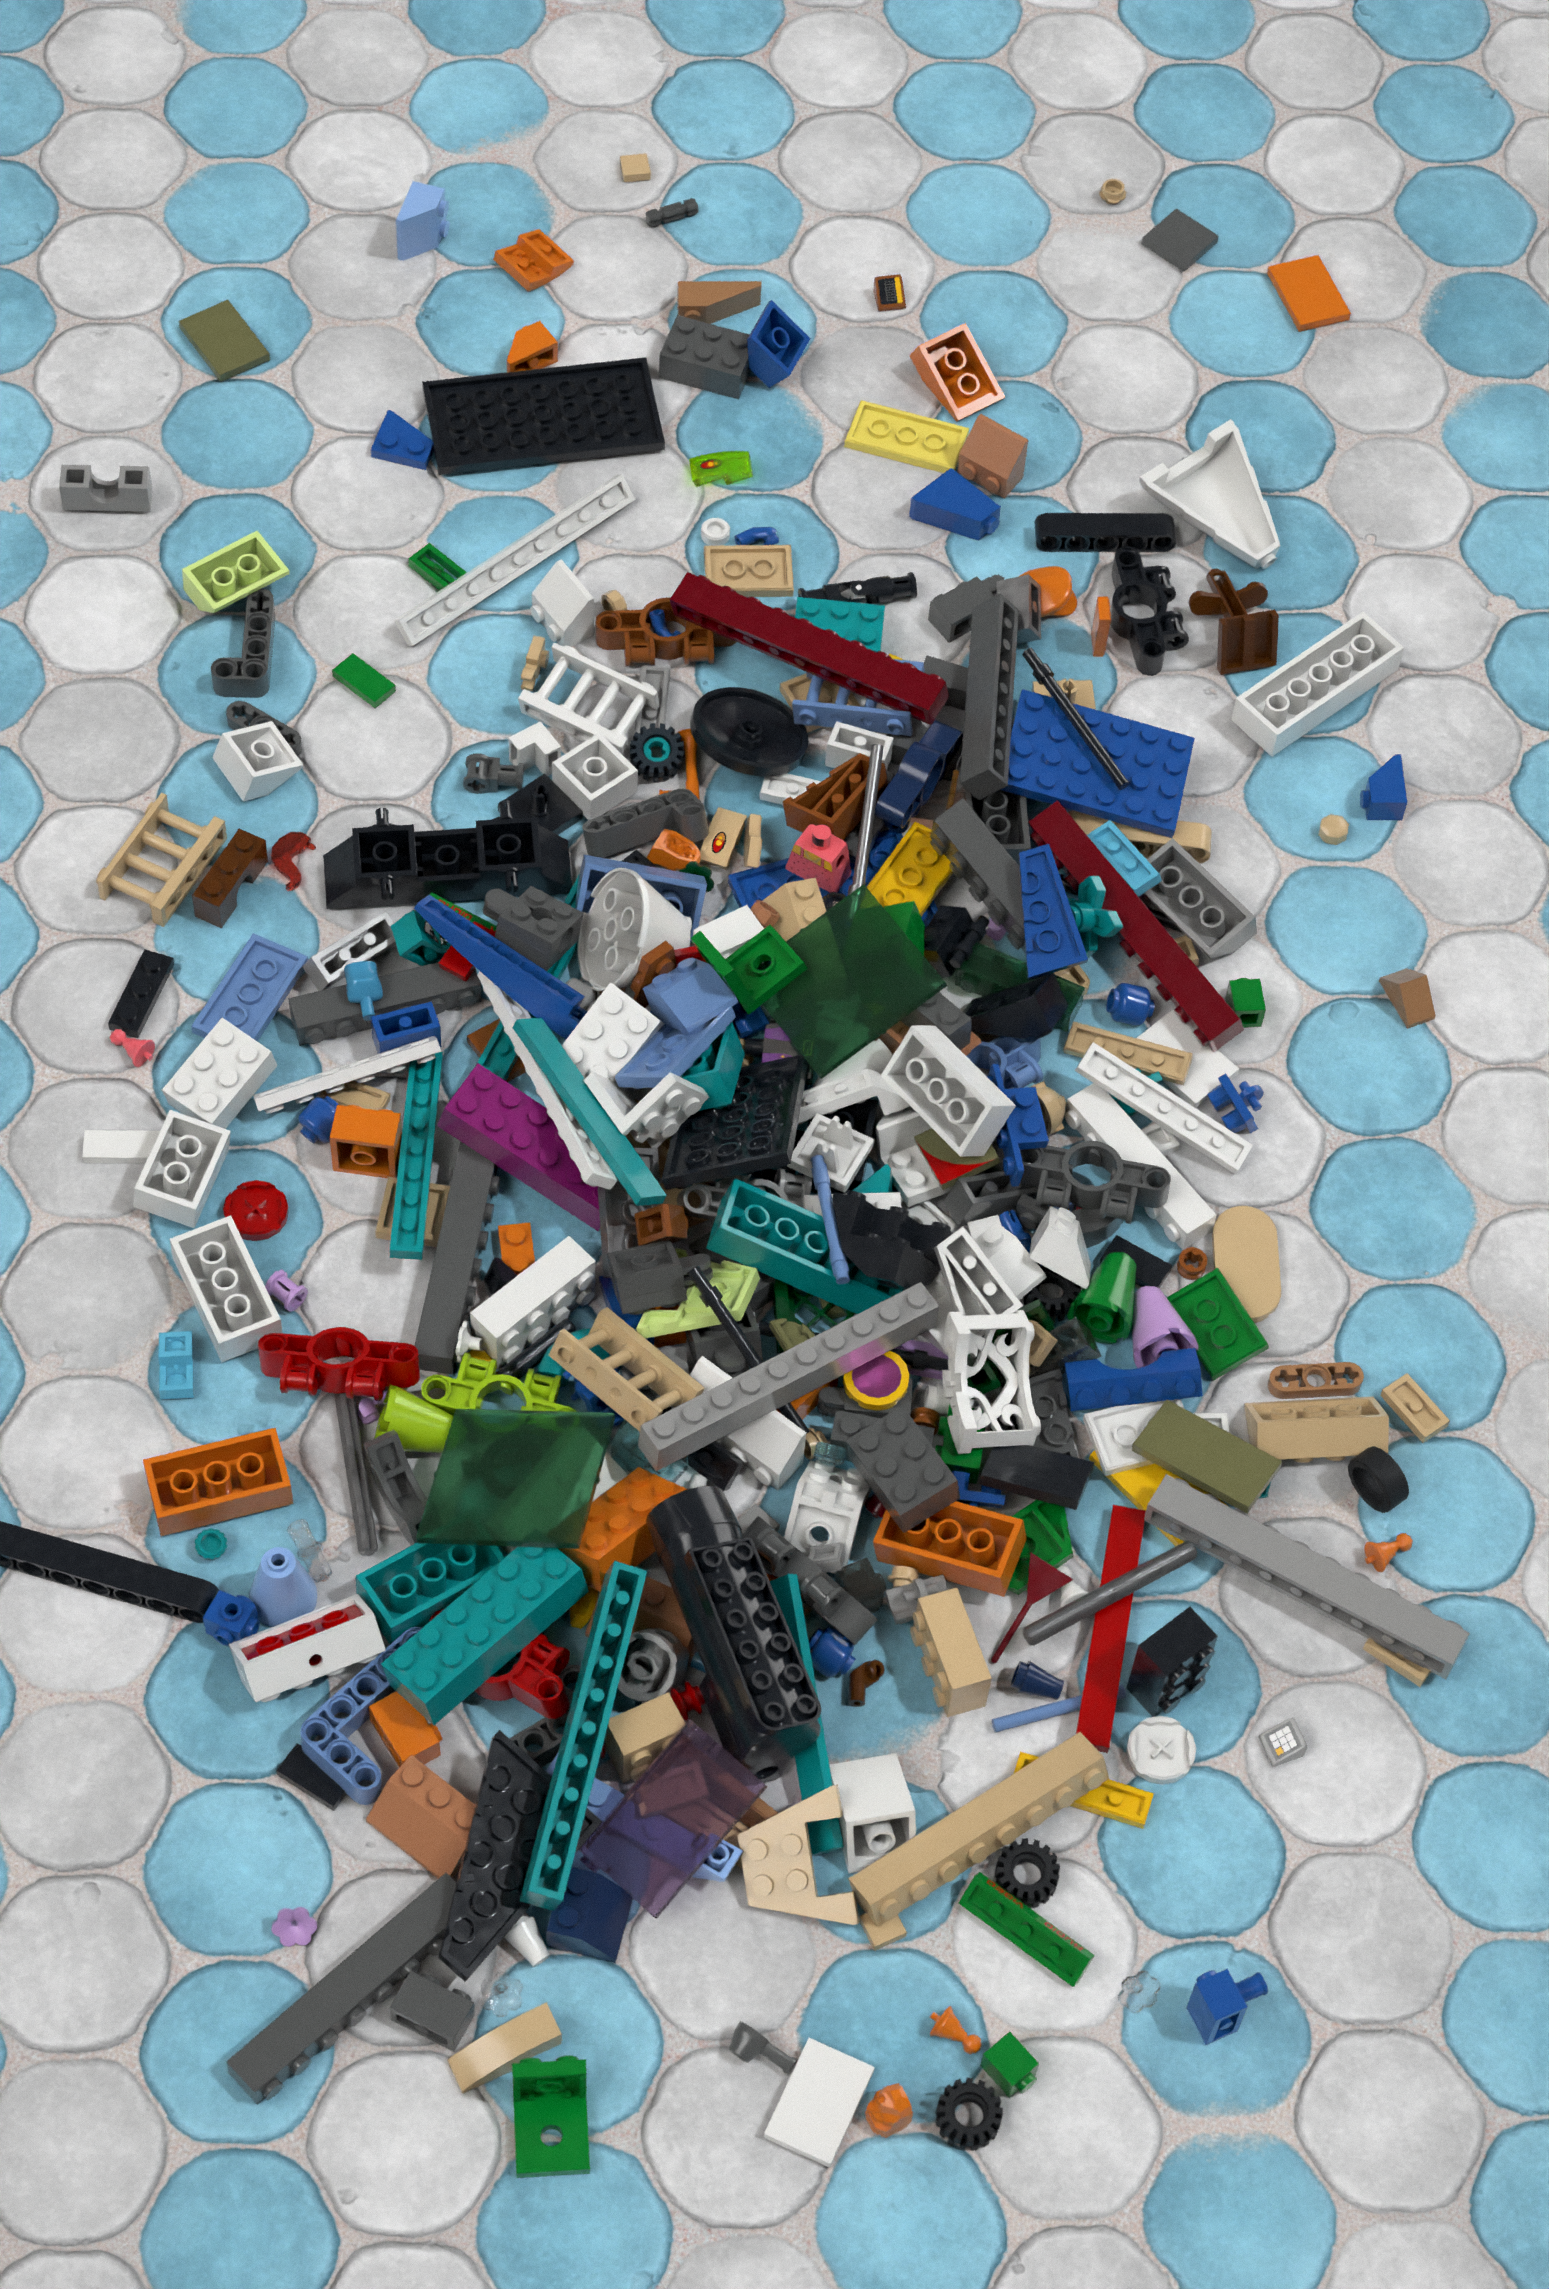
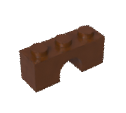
M242 829L237 830L192 895L195 917L220 928L225 925L237 907V893L243 880L253 884L268 862L265 839Z

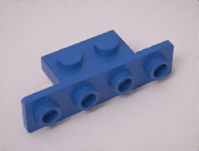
M991 1064L987 1077L1016 1105L997 1134L996 1140L998 1148H1002L1004 1153V1174L1009 1176L1012 1187L1019 1186L1024 1173L1020 1150L1046 1148L1049 1139L1036 1087L1005 1089L999 1064Z

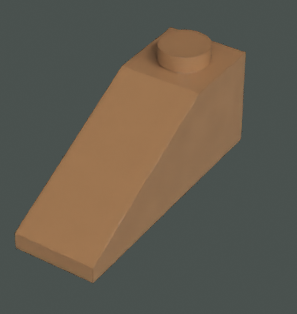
M678 281V315L709 324L759 306L761 303V281Z

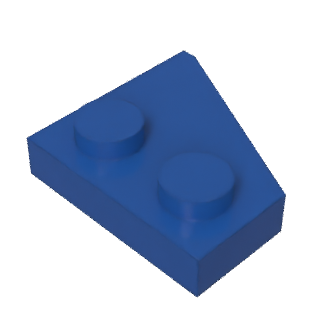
M387 410L372 445L371 457L426 470L434 452L433 441L396 413Z

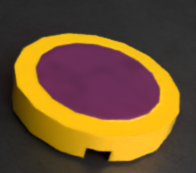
M888 1351L844 1374L843 1385L848 1397L858 1402L860 1407L880 1411L892 1408L905 1396L908 1390L910 1375L907 1365L901 1357L892 1351Z

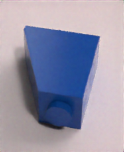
M950 468L911 497L909 517L913 520L979 541L986 534H992L998 528L1001 506L954 469Z

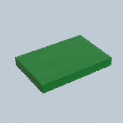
M1219 1268L1166 1297L1195 1336L1199 1346L1198 1351L1196 1350L1198 1359L1213 1381L1269 1349L1267 1341Z

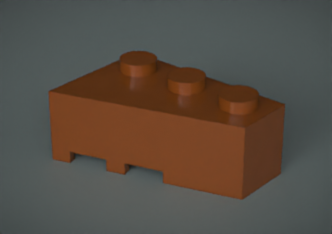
M859 753L830 771V776L818 784L813 782L806 786L807 791L794 799L791 796L785 799L783 807L787 826L803 833L810 824L816 826L826 825L830 828L832 835L844 840L862 818L870 757ZM881 763L876 802L888 786L884 763Z

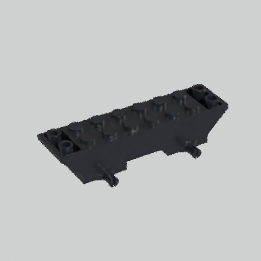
M504 800L498 804L500 817L491 820L476 821V828L414 832V824L389 823L388 809L383 808V818H381V808H378L375 811L377 824L363 828H352V836L323 855L326 908L415 904L430 895L431 892L447 901L485 899L487 892L492 889H501L514 897H520L530 886L548 895L569 894L572 888L568 840L538 825L537 817L520 818L512 816V804L508 800H506V810L504 809Z

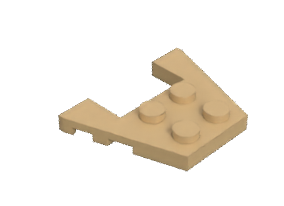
M838 1784L814 1794L737 1835L739 1849L743 1851L741 1862L748 1906L850 1925L860 1923L855 1891L819 1896L816 1885L807 1822L843 1816Z

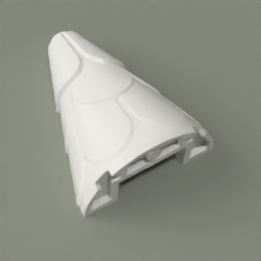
M1231 419L1208 433L1202 448L1168 469L1162 462L1140 476L1139 483L1150 496L1180 515L1183 520L1212 537L1213 542L1254 568L1262 567L1266 569L1276 561L1277 557L1275 555L1280 548V542L1267 501L1263 500L1254 468L1250 464L1239 429Z

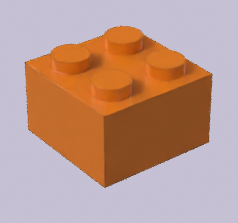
M337 1105L330 1133L333 1171L381 1178H397L402 1139L401 1113H394L387 1109H364L357 1105Z

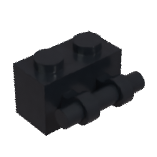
M941 905L924 932L925 974L951 978L955 970L960 968L964 961L970 959L975 944L986 935V927L990 922L989 919L980 915L976 922H973L965 907Z

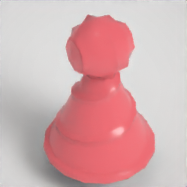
M115 1029L111 1032V1043L119 1046L122 1045L135 1067H141L147 1060H152V1054L155 1049L153 1040L127 1038L126 1032L121 1029Z

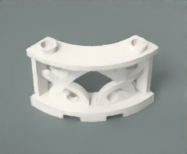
M1016 1310V1313L969 1316H963L961 1311L948 1313L943 1341V1351L949 1352L948 1370H942L944 1399L950 1398L951 1400L950 1405L953 1415L947 1417L958 1454L971 1453L972 1448L1034 1446L1036 1436L1040 1434L1041 1423L1039 1417L1035 1414L1029 1383L1030 1344L1034 1339V1326L1032 1322H1029L1024 1310ZM996 1329H1012L1011 1344L1009 1346L1004 1341L1007 1334L1000 1335L996 1338L994 1344L991 1343ZM972 1330H987L984 1337L971 1333ZM968 1354L972 1358L977 1357L972 1367L967 1365ZM987 1357L999 1368L1007 1380L1000 1395L991 1406L981 1392L968 1387L967 1378L981 1370ZM971 1398L976 1399L980 1405L975 1406L974 1410L971 1409ZM1014 1415L1019 1430L1003 1431L997 1418L1004 1425L1014 1426L1010 1421V1416ZM987 1425H989L993 1430L988 1432H977V1430L984 1428Z

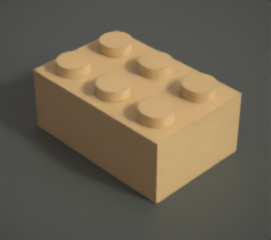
M958 1588L918 1598L916 1612H913L914 1626L910 1627V1633L916 1647L920 1646L924 1657L921 1658L925 1675L927 1677L932 1676L935 1684L933 1695L937 1706H943L947 1717L986 1707L992 1678Z

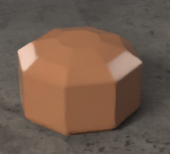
M756 900L750 909L765 928L770 924L773 927L780 918V914L773 907L761 900Z

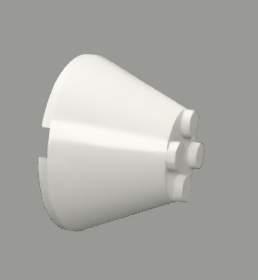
M616 868L608 872L598 882L590 895L595 899L589 913L583 912L584 915L577 942V955L581 975L584 980L591 983L592 989L603 992L610 982L619 989L631 986L638 972L641 957L664 941H667L674 950L691 947L689 945L692 920L678 911L637 872L627 868Z

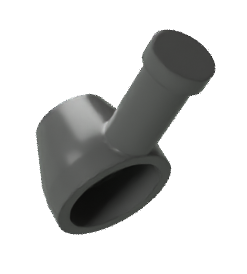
M740 2021L736 2026L729 2050L734 2055L748 2063L761 2054L783 2070L782 2072L787 2075L797 2060L796 2058L782 2052L749 2025Z

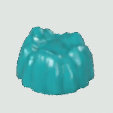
M204 1529L201 1533H198L197 1539H195V1550L205 1560L213 1561L214 1559H219L227 1549V1538L218 1529Z

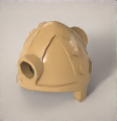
M1044 1081L1030 1086L1036 1087L1047 1135L1049 1136L1064 1129L1062 1124L1066 1107L1064 1096L1046 1087Z

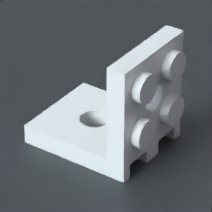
M591 1072L584 1079L586 1085L621 1134L626 1136L630 1132L636 1141L643 1143L647 1140L652 1148H658L668 1137L674 1135L678 1131L679 1126L688 1117L698 1112L702 1104L709 1098L703 1088L671 1072L638 1104L626 1087H619L617 1083L597 1073Z
M818 1459L816 1462L810 1460L797 1483L784 1538L807 1557L812 1546L843 1543L846 1552L842 1571L831 1573L844 1576L861 1510L872 1489L855 1468H850L847 1471L835 1467L834 1463L827 1460ZM816 1526L824 1527L829 1533V1539L823 1542L815 1540L811 1534V1529Z

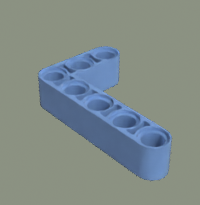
M420 1627L410 1628L401 1634L386 1648V1651L380 1653L376 1659L364 1667L301 1725L300 1735L303 1752L345 1790L348 1796L359 1804L369 1805L376 1802L382 1791L381 1771L348 1737L370 1718L368 1706L396 1692L390 1686L381 1663L422 1628ZM363 1690L374 1692L371 1696H362L359 1693ZM340 1712L349 1714L348 1717L343 1719L336 1718L334 1715ZM313 1735L324 1737V1739L317 1742L311 1741L309 1738ZM339 1757H344L349 1760L344 1764H337L333 1762V1760ZM361 1780H370L373 1782V1784L367 1787L360 1786L358 1782H360Z

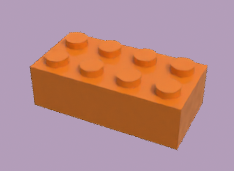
M276 1427L143 1459L146 1479L161 1536L293 1504L291 1483Z
M638 1467L548 1535V1541L582 1569L587 1586L601 1591L605 1573L614 1561L636 1567L656 1551L646 1524V1518L659 1503L687 1489Z
M955 1501L905 1533L901 1531L886 1510L874 1537L873 1545L877 1561L894 1566L912 1567L917 1569L919 1573L933 1577L943 1574L947 1581L1004 1597L1027 1538L1022 1519Z

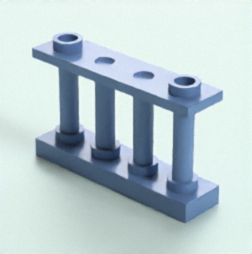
M894 659L901 663H910L918 670L924 672V662ZM806 672V675L811 679L806 701L793 699L792 702L795 724L834 728L837 721L872 732L912 736L911 712L876 708L878 702L866 698L864 707L847 705L851 691L839 686L835 704L818 702L824 679Z

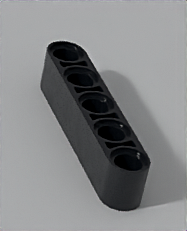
M1043 513L1034 520L1036 547L1044 552H1116V550L1124 546L1135 548L1138 552H1168L1176 546L1174 518L1165 513Z

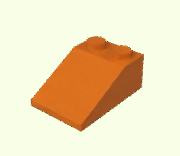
M966 323L919 345L910 355L923 382L956 422L1005 398Z

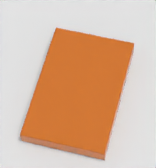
M1319 255L1268 266L1267 275L1299 332L1350 320L1351 312Z

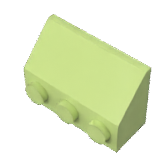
M258 531L182 569L184 591L200 611L216 613L290 574L289 569Z

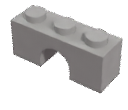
M61 465L59 489L63 510L151 511L152 482L149 466H120L119 478L112 481H104L93 475L91 465Z

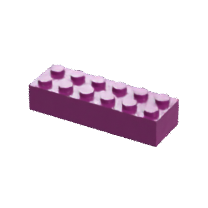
M477 1063L444 1108L437 1126L593 1229L599 1231L598 1186L592 1187L582 1180L581 1173L575 1161L571 1159L564 1140L559 1136L553 1119L547 1114V1108Z

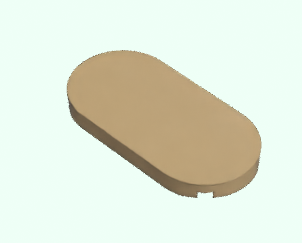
M1250 1206L1229 1208L1219 1215L1212 1232L1214 1270L1219 1268L1253 1322H1260L1268 1318L1276 1310L1281 1298L1277 1230L1271 1218L1257 1208Z

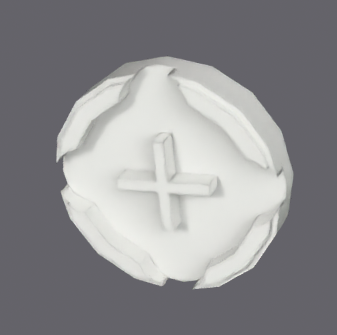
M1164 1716L1146 1718L1129 1735L1126 1750L1129 1765L1138 1776L1148 1782L1162 1785L1177 1782L1188 1774L1195 1760L1196 1745L1188 1729L1186 1731L1180 1725L1181 1723L1173 1718Z

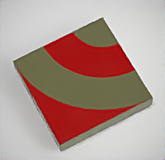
M933 1128L914 1136L917 1147L942 1190L953 1186L958 1178L974 1176L1000 1163L999 1156L992 1144L984 1156L960 1157Z

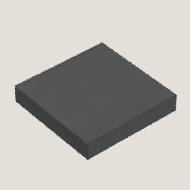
M1176 208L1142 237L1141 244L1185 272L1218 243L1219 236Z

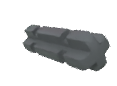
M694 198L684 200L683 204L676 202L659 208V211L656 208L648 210L646 212V221L650 227L660 225L661 221L668 223L685 217V214L688 217L696 215L698 213V204Z

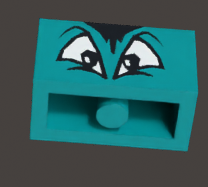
M416 910L406 913L400 920L391 925L399 956L420 966L439 962L451 946Z

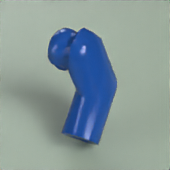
M657 609L649 613L653 633L664 637L681 634L679 631H674L673 633L669 631L663 610Z

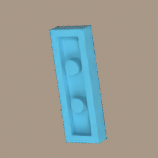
M1111 820L1087 834L1138 897L1162 881L1158 871Z

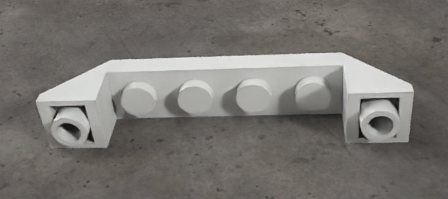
M865 1069L803 1091L798 1125L814 1118L816 1113L820 1115L831 1114L838 1109L855 1103H863L875 1096L878 1097L884 1115L901 1112L905 1108L910 1107V1105L881 1077V1073Z

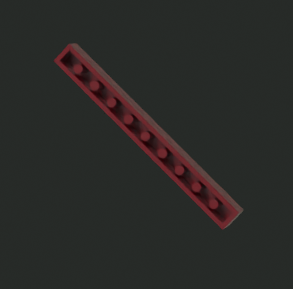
M687 572L670 598L673 613L677 617L897 711L911 712V717L929 725H932L949 697L946 682L936 674H927L918 670L910 663L898 662L882 651H872L856 640L849 641L840 637L833 630L818 628L807 619L792 617L781 608L766 606L755 597H745L729 586L722 587L712 583L710 579L703 575L696 576Z
M1058 800L1028 822L1033 832L1030 834V838L1037 847L1046 844L1050 845L1058 871L1062 868L1068 875L1065 877V880L1075 893L1079 890V884L1088 876L1100 877L1106 889L1102 909L1116 911L1123 924V928L1116 933L1121 939L1120 947L1129 958L1133 955L1140 962L1137 967L1147 980L1151 977L1158 984L1155 988L1165 1002L1171 1000L1176 1006L1174 1012L1183 1024L1189 1022L1195 1030L1192 1033L1201 1046L1204 1047L1208 1044L1213 1052H1216L1244 1031L1242 1022L1237 1014Z

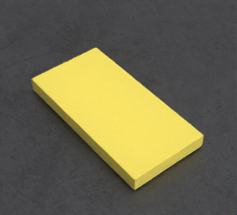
M861 400L846 436L844 447L945 473L950 468L956 470L959 453L969 435V428Z

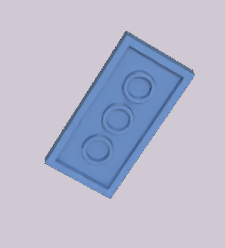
M253 933L192 1024V1033L205 1038L219 1020L224 1018L258 1042L303 973V965L308 961V956Z
M732 1006L690 1033H685L664 1024L615 1075L618 1086L633 1087L634 1089L654 1088L670 1072L680 1077L687 1069L692 1067L693 1062L710 1047V1044L736 1018Z

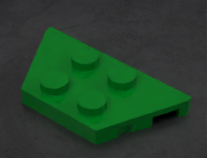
M1035 1500L1011 1516L1024 1521L1027 1540L1007 1590L1017 1595L1027 1590L1030 1552L1056 1569L1073 1558L1065 1507Z

